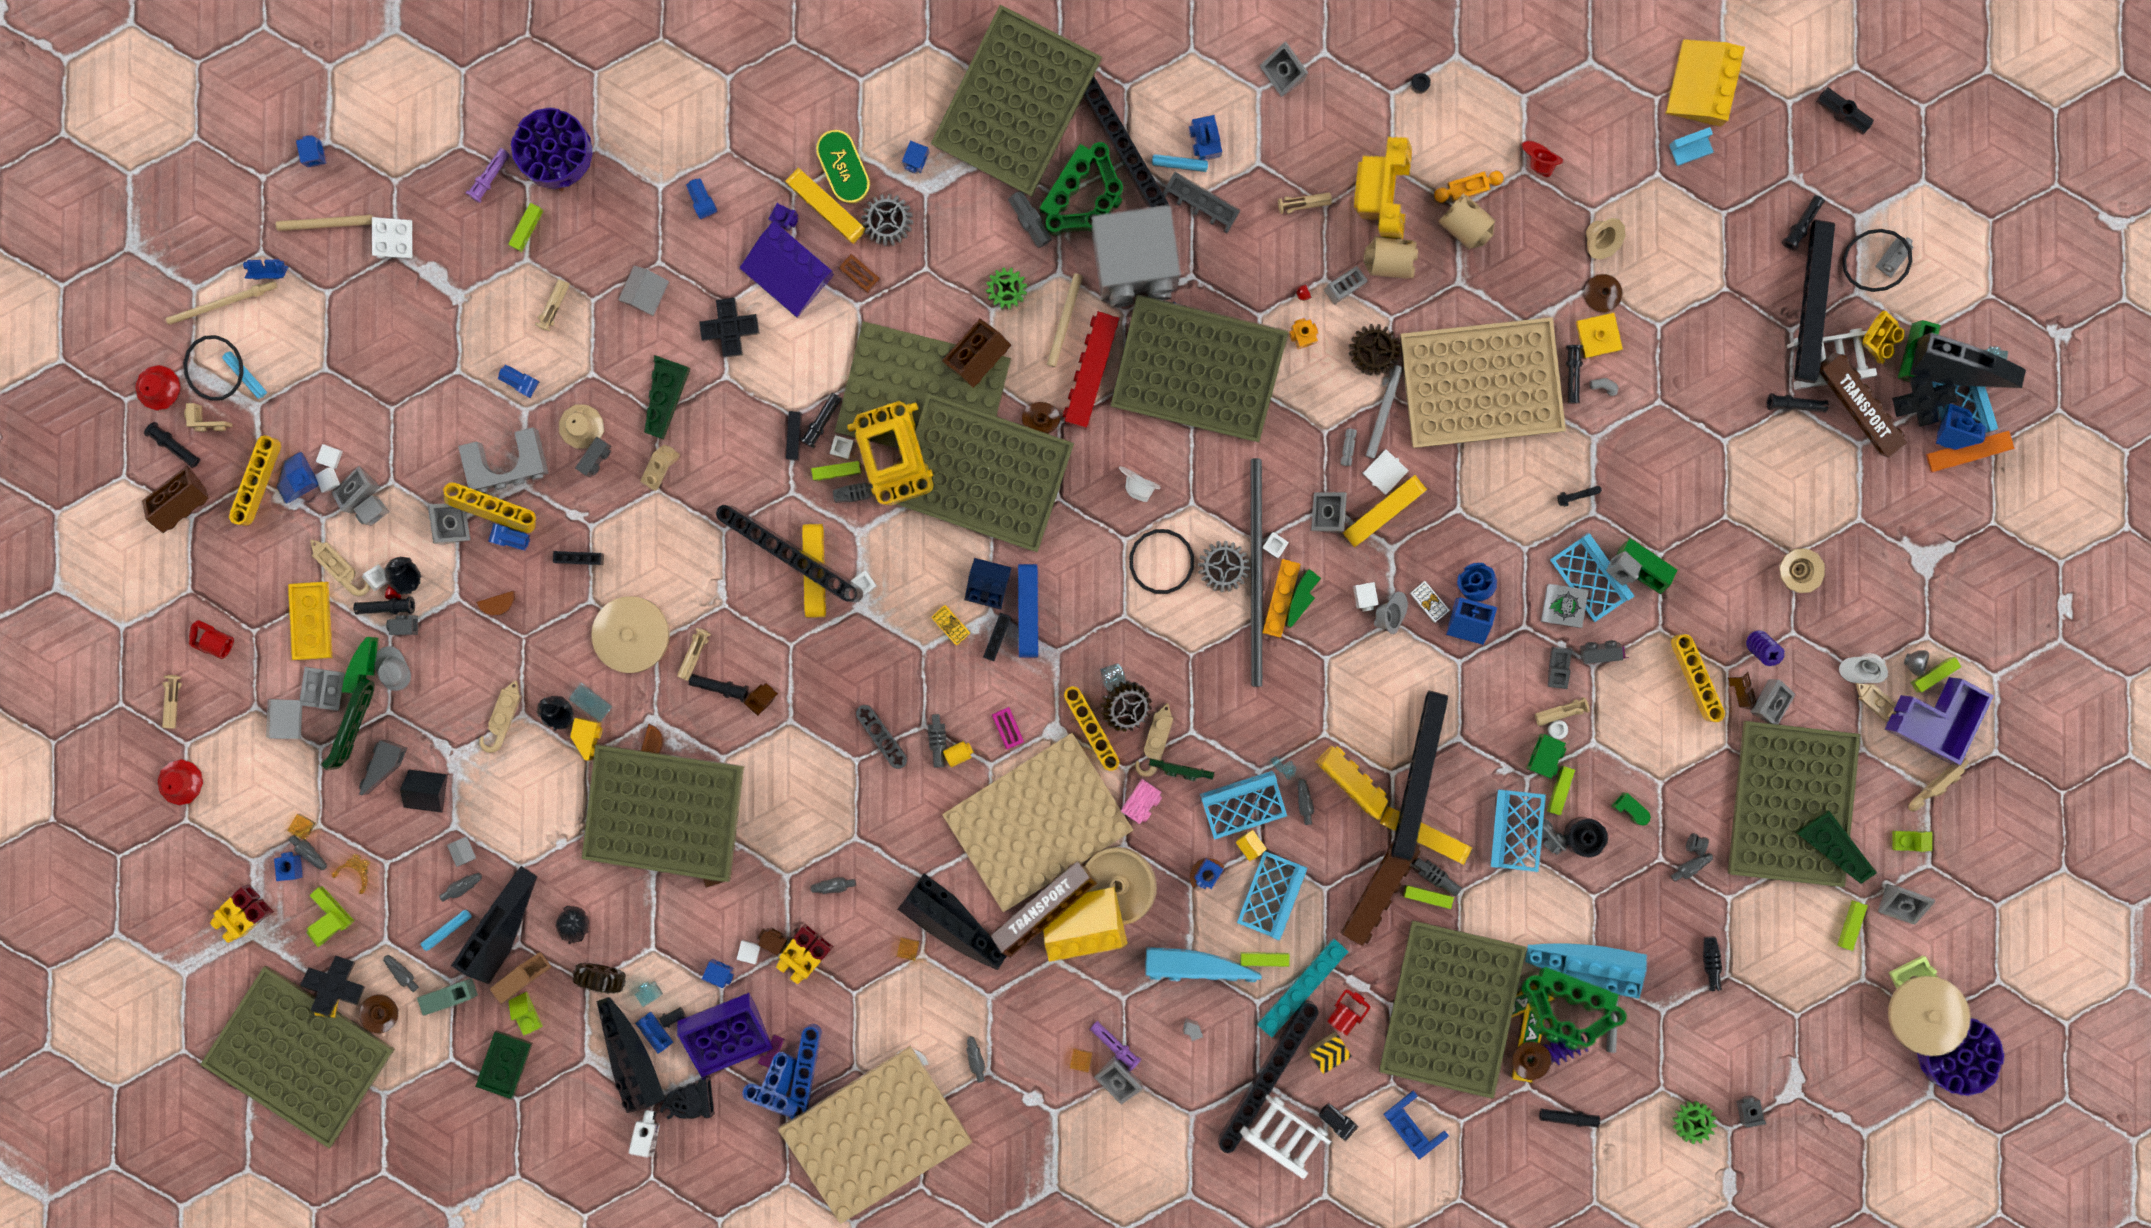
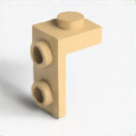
M186 403L184 417L187 427L194 428V431L206 432L207 428H213V431H226V428L232 427V423L226 421L202 422V406L195 403Z
M665 444L653 453L641 478V482L657 491L668 468L679 459L680 454L670 446Z

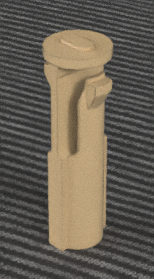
M1330 192L1297 198L1286 196L1284 201L1296 202L1283 203L1281 198L1278 199L1279 212L1283 214L1284 208L1296 207L1286 210L1287 214H1291L1294 210L1331 205L1332 197Z
M558 279L543 313L537 317L540 323H535L536 326L550 332L551 329L548 327L549 325H554V317L570 286L569 283Z
M696 628L697 634H693V641L677 674L678 677L687 681L693 672L704 645L709 641L707 637L711 635V633L701 628Z
M164 675V678H168V682H163L165 695L162 728H176L178 690L182 686V683L177 682V679H181V676Z
M1583 697L1580 701L1576 699L1572 703L1536 713L1535 719L1537 725L1542 726L1572 715H1582L1584 711L1588 713L1590 709L1586 698Z

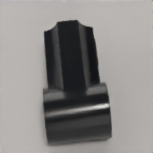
M1330 1103L1326 1104L1318 1114L1345 1142L1358 1128L1354 1121L1348 1116H1344Z

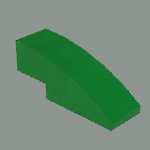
M1307 569L1292 595L1286 621L1288 628L1295 624L1315 599L1310 592L1321 578L1311 569Z
M366 637L359 645L348 665L342 692L353 693L355 687L362 679H367V675L374 676L379 638Z

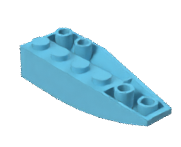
M1585 944L1528 945L1525 962L1539 968H1551L1622 996L1639 999L1647 969V954Z
M1146 947L1145 973L1146 976H1150L1149 979L1161 980V977H1169V980L1180 981L1181 978L1226 979L1227 981L1245 979L1246 982H1257V979H1262L1260 972L1224 957L1187 949Z

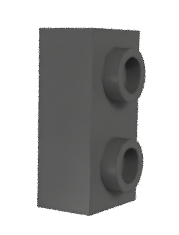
M596 437L575 469L590 478L592 475H596L600 469L599 464L603 459L606 460L612 446L601 438Z
M1615 640L1605 641L1603 644L1588 642L1580 646L1581 660L1584 664L1622 661L1623 647Z

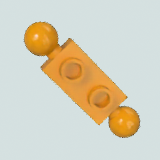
M1484 171L1447 183L1449 189L1444 187L1437 188L1434 192V198L1437 202L1443 203L1451 196L1452 201L1455 202L1463 193L1471 197L1490 191L1489 184L1493 186L1501 185L1504 176L1500 171H1493L1487 177Z

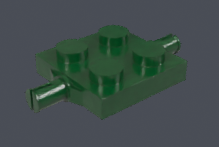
M1151 758L1149 761V766L1160 768L1168 776L1177 777V774H1181L1184 779L1196 781V778L1201 779L1202 777L1212 780L1214 778L1215 772L1203 770V768L1200 770Z

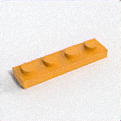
M1285 559L1281 560L1262 633L1281 638L1301 566L1300 563Z

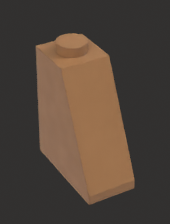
M539 952L492 986L490 990L499 1003L502 1004L552 966L544 955Z

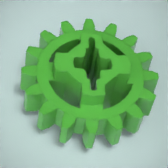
M1003 267L1001 273L995 270L996 276L990 275L989 277L992 281L986 282V285L990 287L986 289V293L991 294L988 297L989 301L995 300L993 305L997 306L1000 304L1002 310L1004 306L1011 310V305L1013 304L1017 308L1018 301L1024 302L1021 296L1027 295V292L1023 290L1027 288V284H1022L1025 278H1019V271L1014 274L1013 268L1006 272L1005 267ZM1016 282H1018L1020 287L1019 293L1014 289ZM995 285L997 288H999V292L997 293V295H995L994 293ZM1008 285H1010L1011 291L1009 292L1008 290H1006L1005 292H1003L1004 290L1002 286L1007 287ZM1005 298H1012V300L1004 301Z
M1687 1101L1686 1107L1681 1104L1680 1108L1682 1110H1675L1678 1116L1672 1118V1120L1677 1122V1124L1673 1125V1128L1678 1130L1676 1134L1679 1137L1682 1136L1685 1142L1689 1140L1691 1144H1695L1696 1140L1702 1144L1703 1138L1710 1140L1708 1134L1714 1135L1711 1129L1717 1127L1716 1124L1712 1123V1121L1716 1120V1117L1711 1115L1713 1111L1707 1108V1105L1704 1103L1700 1105L1698 1101H1694L1693 1105ZM1689 1119H1691L1692 1121H1697V1123H1699L1700 1126L1697 1124H1692V1122L1689 1121Z

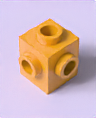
M1305 318L1294 321L1289 335L1291 341L1296 343L1297 350L1318 342L1316 336L1318 329L1315 323L1312 324L1311 319L1305 320Z

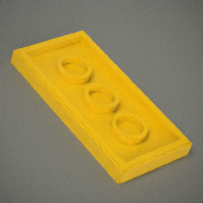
M329 582L288 584L292 660L333 658Z

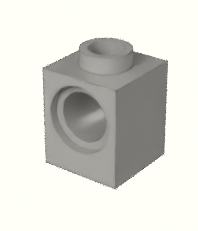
M373 495L353 509L357 513L355 515L357 520L361 524L370 526L390 512L380 498Z
M1624 551L1611 559L1606 572L1623 586L1629 582H1634L1639 577L1638 573L1642 565Z

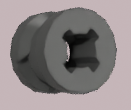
M1692 833L1687 840L1686 851H1694L1697 855L1703 856L1708 848L1709 839L1706 837L1700 838L1697 834Z

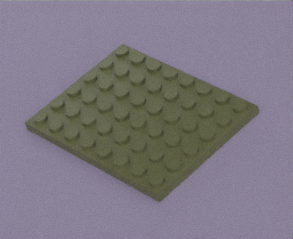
M999 5L932 139L931 145L1032 197L1102 57Z
M1137 294L1111 407L1259 442L1289 331Z
M863 321L835 433L856 438V430L849 432L847 425L852 424L858 414L897 401L905 404L917 403L918 410L912 411L917 428L928 393L997 416L1011 358L1002 356L981 381L972 388L942 362L956 344ZM898 408L897 415H903L905 408ZM885 412L880 414V422L886 420L887 415ZM867 418L862 420V428L867 427L869 423ZM894 430L868 438L870 442L900 449Z
M928 393L915 433L924 463L933 471L934 476L931 477L933 489L928 494L897 503V505L1038 552L1074 443ZM922 480L919 483V488L923 490L927 486L926 480ZM907 485L901 488V494L903 496L906 495L909 491Z
M1743 721L1728 874L1845 887L1846 872L1796 832L1829 810L1850 837L1861 734Z
M600 744L595 745L582 859L730 882L744 766Z
M1412 920L1379 1072L1494 1099L1527 947Z
M264 966L200 1065L327 1148H331L395 1049L339 1012H336L335 1018L315 1016L314 1012H311L310 1009L316 997L270 967Z

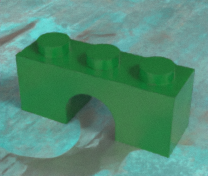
M1925 320L1912 323L1898 379L1910 382L1909 378L1914 377L1910 372L1918 338L1929 333L1938 335L1941 325Z

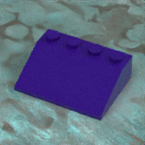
M775 221L762 233L739 267L797 318L834 276L831 269Z
M750 993L677 1021V1036L701 1078L773 1049L757 1006Z

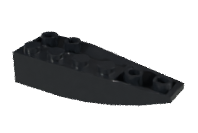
M1929 333L1918 338L1910 374L1918 376L1930 373L1933 382L1943 385L1953 383L1954 386L2022 388L2026 369L1983 349Z
M523 866L518 869L451 965L453 968L467 977L490 984L512 950L534 889L537 875Z
M925 873L897 909L946 945L995 970L1000 968L1007 957L1001 953L992 937L961 902Z
M610 997L598 1000L597 1006L615 1080V1087L619 1091L622 1106L626 1113L646 1109L665 1100L653 1063L629 1020Z

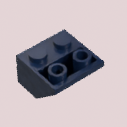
M974 558L964 600L1001 610L1012 567Z

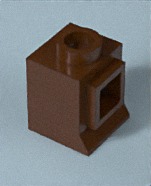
M767 683L764 685L760 684L750 693L744 704L759 716L773 702L778 693Z
M772 927L766 930L762 929L757 937L760 940L757 945L778 956L789 936H782L783 933Z

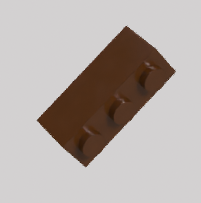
M979 319L946 355L942 362L964 382L974 388L1007 352L1011 344L999 331L982 319Z
M186 466L142 500L145 519L161 533H165L167 530L173 529L181 519L187 518L198 506L204 505L209 497L205 486L191 468Z

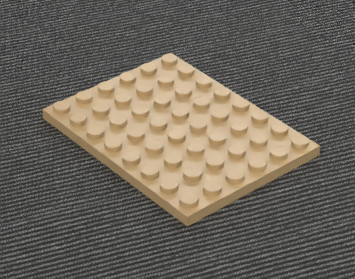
M1553 317L1403 333L1399 335L1412 448L1566 431Z
M1070 733L942 814L1003 912L1045 887L1056 877L1061 876L1068 870L1071 864L1077 861L1083 863L1133 831V828L1121 812L1118 804L1073 733Z
M911 1046L778 1128V1131L840 1224L972 1143V1139Z

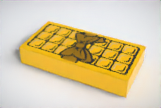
M946 605L931 617L956 646L971 634Z

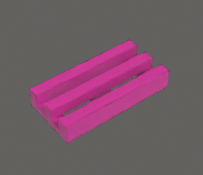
M1010 707L992 714L1006 750L1024 743ZM1006 712L1008 713L1012 725L1015 729V732L1018 736V741H1015V738L1006 720V717L1004 715V713ZM999 715L1001 716L1003 723L1006 727V730L1009 734V737L1012 742L1011 744H1008V741L999 723V720L997 718V716Z

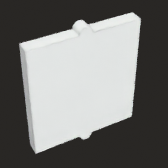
M1385 449L1362 474L1372 482V486H1376L1386 495L1409 470L1399 462V458H1395Z

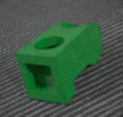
M1623 792L1611 805L1616 812H1626L1630 816L1631 821L1637 825H1647L1651 820L1649 811L1628 793Z

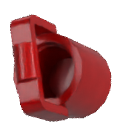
M196 620L190 627L189 645L219 659H224L230 653L234 644L232 636L200 620ZM198 627L205 630L199 643L196 642Z
M1346 989L1335 1003L1336 1009L1327 1022L1348 1036L1356 1023L1360 1024L1370 1010V1004L1364 1001L1365 998L1357 992L1353 993ZM1346 993L1352 996L1351 998L1360 1005L1363 1004L1367 1007L1362 1016L1340 1002Z

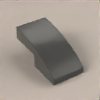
M1551 647L1548 687L1568 689L1572 649Z

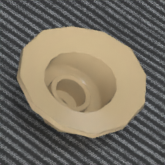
M1618 218L1592 222L1586 230L1587 252L1595 259H1604L1612 256L1621 247L1626 237L1624 224Z
M588 405L572 406L564 411L559 421V434L565 443L576 449L589 448L595 438H601L604 433L602 417L596 409Z
M1807 548L1793 549L1784 556L1779 566L1780 578L1788 589L1797 593H1811L1821 585L1825 576L1823 560L1818 553Z

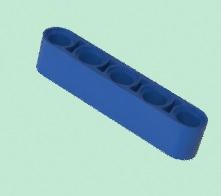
M1018 564L1019 658H1038V564Z
M809 1024L802 1032L790 1098L797 1102V1106L802 1109V1113L809 1106L822 1030L817 1024ZM814 1030L816 1038H810L807 1031ZM804 1049H810L813 1056H805ZM800 1069H808L809 1076H803ZM798 1087L804 1088L805 1091H806V1094H805V1095H800V1094L797 1092V1088H798ZM795 1113L793 1116H790L789 1118L792 1120L799 1114Z

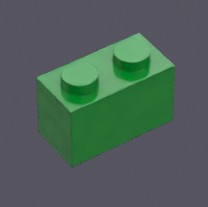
M1540 734L1526 769L1552 779V776H1555L1558 772L1559 765L1557 764L1559 759L1565 755L1566 743L1548 735Z

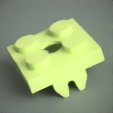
M1923 955L1888 972L1896 989L1912 976L1938 977L1936 976L1937 971L1930 966L1926 956Z

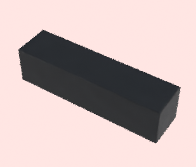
M789 411L786 447L787 460L799 461L801 412Z
M553 551V563L604 565V553Z
M1003 613L999 614L983 658L995 662L1012 617Z

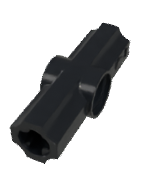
M1829 87L1825 88L1817 98L1816 102L1833 113L1837 121L1847 123L1862 135L1866 133L1874 122V119L1857 108L1854 101L1844 99ZM1842 107L1847 109L1848 114L1843 112Z

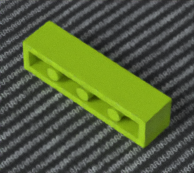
M530 202L508 244L509 246L520 252L523 251L544 211L542 208Z
M859 461L811 468L814 481L862 474Z
M1949 657L1910 683L1916 692L1922 693L1962 666L1956 657Z
M1565 766L1560 767L1547 812L1561 816L1574 776V769Z
M1406 884L1403 892V897L1448 909L1452 908L1454 900L1452 896Z
M323 886L318 887L309 895L326 914L332 910L336 913L344 924L341 928L342 931L355 922Z
M1851 901L1837 946L1853 951L1868 905Z
M1240 952V964L1242 966L1289 967V953Z

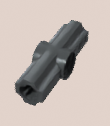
M1022 191L1014 193L1008 198V201L1016 212L1021 226L1026 232L1028 231L1038 248L1047 245L1052 238L1042 224L1040 215L1034 207L1032 208Z

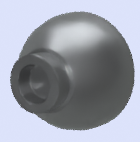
M1919 650L1912 654L1907 653L1904 664L1908 665L1909 670L1913 674L1920 677L1927 666L1929 652Z

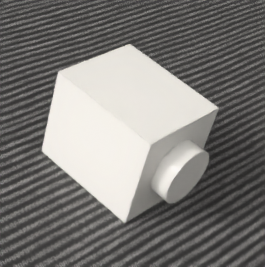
M1374 582L1353 586L1357 609L1362 608L1364 612L1374 610V606L1379 605Z

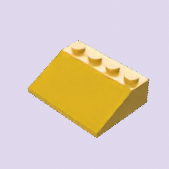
M1684 39L1665 114L1719 127L1724 125L1729 119L1745 47L1728 42Z
M1330 746L1315 763L1369 816L1378 820L1388 802L1385 798L1387 794L1379 786L1375 788L1371 784L1373 780L1366 773L1362 775L1357 770L1359 766L1354 761L1350 760L1348 762L1343 757L1345 753L1338 746L1336 748Z
M1115 887L1087 892L1043 930L1049 962L1123 948L1127 944Z

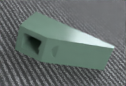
M468 978L417 997L422 1014L425 1016L478 996L473 979Z

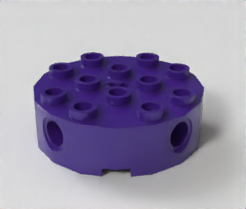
M550 107L533 111L518 124L519 127L511 141L512 156L520 171L529 180L540 187L558 189L569 187L583 177L590 167L593 149L590 136L577 118L565 111Z
M1970 1017V1026L1966 1037L1954 1050L1937 1056L1917 1053L1920 1068L1929 1081L1950 1093L1964 1096L1982 1093L1995 1084L2005 1056L2001 1040L1993 1029Z

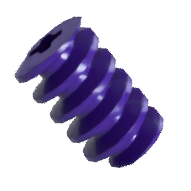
M1761 630L1754 631L1747 637L1746 646L1748 650L1764 665L1775 666L1784 659V649L1766 632Z
M1580 1035L1582 1042L1586 1043L1582 1035ZM1559 1041L1557 1044L1550 1042V1047L1544 1044L1551 1055L1552 1066L1553 1062L1559 1066L1561 1058L1567 1062V1055L1574 1059V1052L1579 1056L1581 1055V1049H1569L1565 1047L1564 1043Z

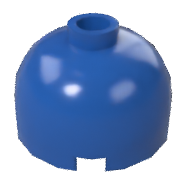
M1485 563L1470 564L1464 568L1465 571L1462 574L1458 575V587L1461 593L1469 600L1476 602L1485 601L1493 596L1497 589L1495 572L1493 568L1486 566Z

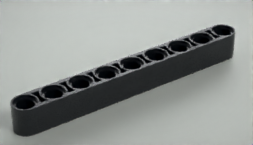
M1093 76L1083 96L1147 207L1168 206V201L1099 83ZM1096 92L1099 94V97L1092 99L1089 97V94ZM1102 108H1105L1108 110L1109 113L1107 115H1101L1098 111ZM1110 125H1116L1118 127V130L1115 132H1111L1108 129V127ZM1120 141H1125L1128 144V146L1126 148H1120L1118 146V143ZM1134 157L1137 163L1131 165L1127 162V159ZM1145 174L1147 179L1140 181L1137 179V175ZM1153 190L1157 195L1151 198L1147 196L1146 192Z
M1814 219L1810 228L1794 370L1795 381L1815 384L1819 376L1835 232L1834 222Z
M729 505L718 507L716 516L719 521L843 601L857 603L863 598V591L858 585L738 508ZM729 509L730 516L726 518L725 513ZM744 519L746 524L744 528H741V521ZM758 529H760L761 536L759 538L756 537V532ZM773 539H775L777 543L775 548H772L771 546ZM789 549H791L792 556L790 558L787 557V551ZM804 559H806L808 562L806 568H803L802 562ZM820 569L823 570L822 578L818 577V571ZM835 579H838L839 586L835 589L833 583ZM851 589L855 591V596L852 599L849 596Z
M1428 690L1425 697L1391 850V856L1412 861L1448 702V695Z
M1306 1000L1296 1010L1220 1133L1218 1143L1223 1152L1231 1153L1236 1149L1243 1138L1240 1131L1244 1126L1249 1128L1264 1104L1265 1097L1274 1088L1316 1020L1318 1008L1312 1001ZM1308 1006L1313 1007V1013L1310 1015L1304 1014V1009ZM1296 1023H1303L1301 1031L1294 1030ZM1287 1039L1293 1040V1045L1289 1048L1283 1046ZM1276 1056L1283 1057V1061L1280 1064L1273 1063ZM1271 1072L1273 1074L1272 1079L1264 1080V1074ZM1262 1089L1263 1093L1261 1096L1255 1097L1253 1096L1254 1090ZM1247 1105L1253 1107L1250 1113H1244L1243 1108ZM1235 1122L1242 1123V1127L1239 1130L1232 1128ZM1226 1138L1232 1140V1144L1229 1146H1224L1222 1142Z

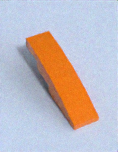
M2005 431L1985 437L1983 443L1956 450L1946 448L1926 454L1932 473L2015 448L2010 431Z

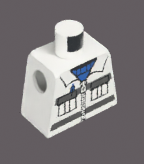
M645 1110L643 1120L636 1122L628 1154L644 1157L654 1155L660 1127L659 1123H654L656 1111ZM645 1128H647L649 1131L648 1135H646L644 1132Z

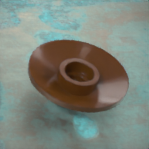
M1599 274L1592 277L1585 285L1584 298L1588 306L1593 310L1608 312L1619 305L1622 299V287L1613 276ZM1602 289H1607L1608 294L1604 295Z
M1036 402L1025 408L1022 414V423L1026 427L1049 434L1058 427L1060 414L1053 405L1046 402Z
M376 994L368 997L362 1003L359 1018L362 1025L368 1031L384 1033L396 1024L398 1007L390 997ZM380 1009L384 1011L383 1016L379 1015Z
M1533 1041L1526 1042L1515 1050L1512 1057V1065L1520 1077L1526 1080H1537L1549 1071L1551 1055L1544 1045ZM1533 1056V1060L1528 1062L1527 1058Z

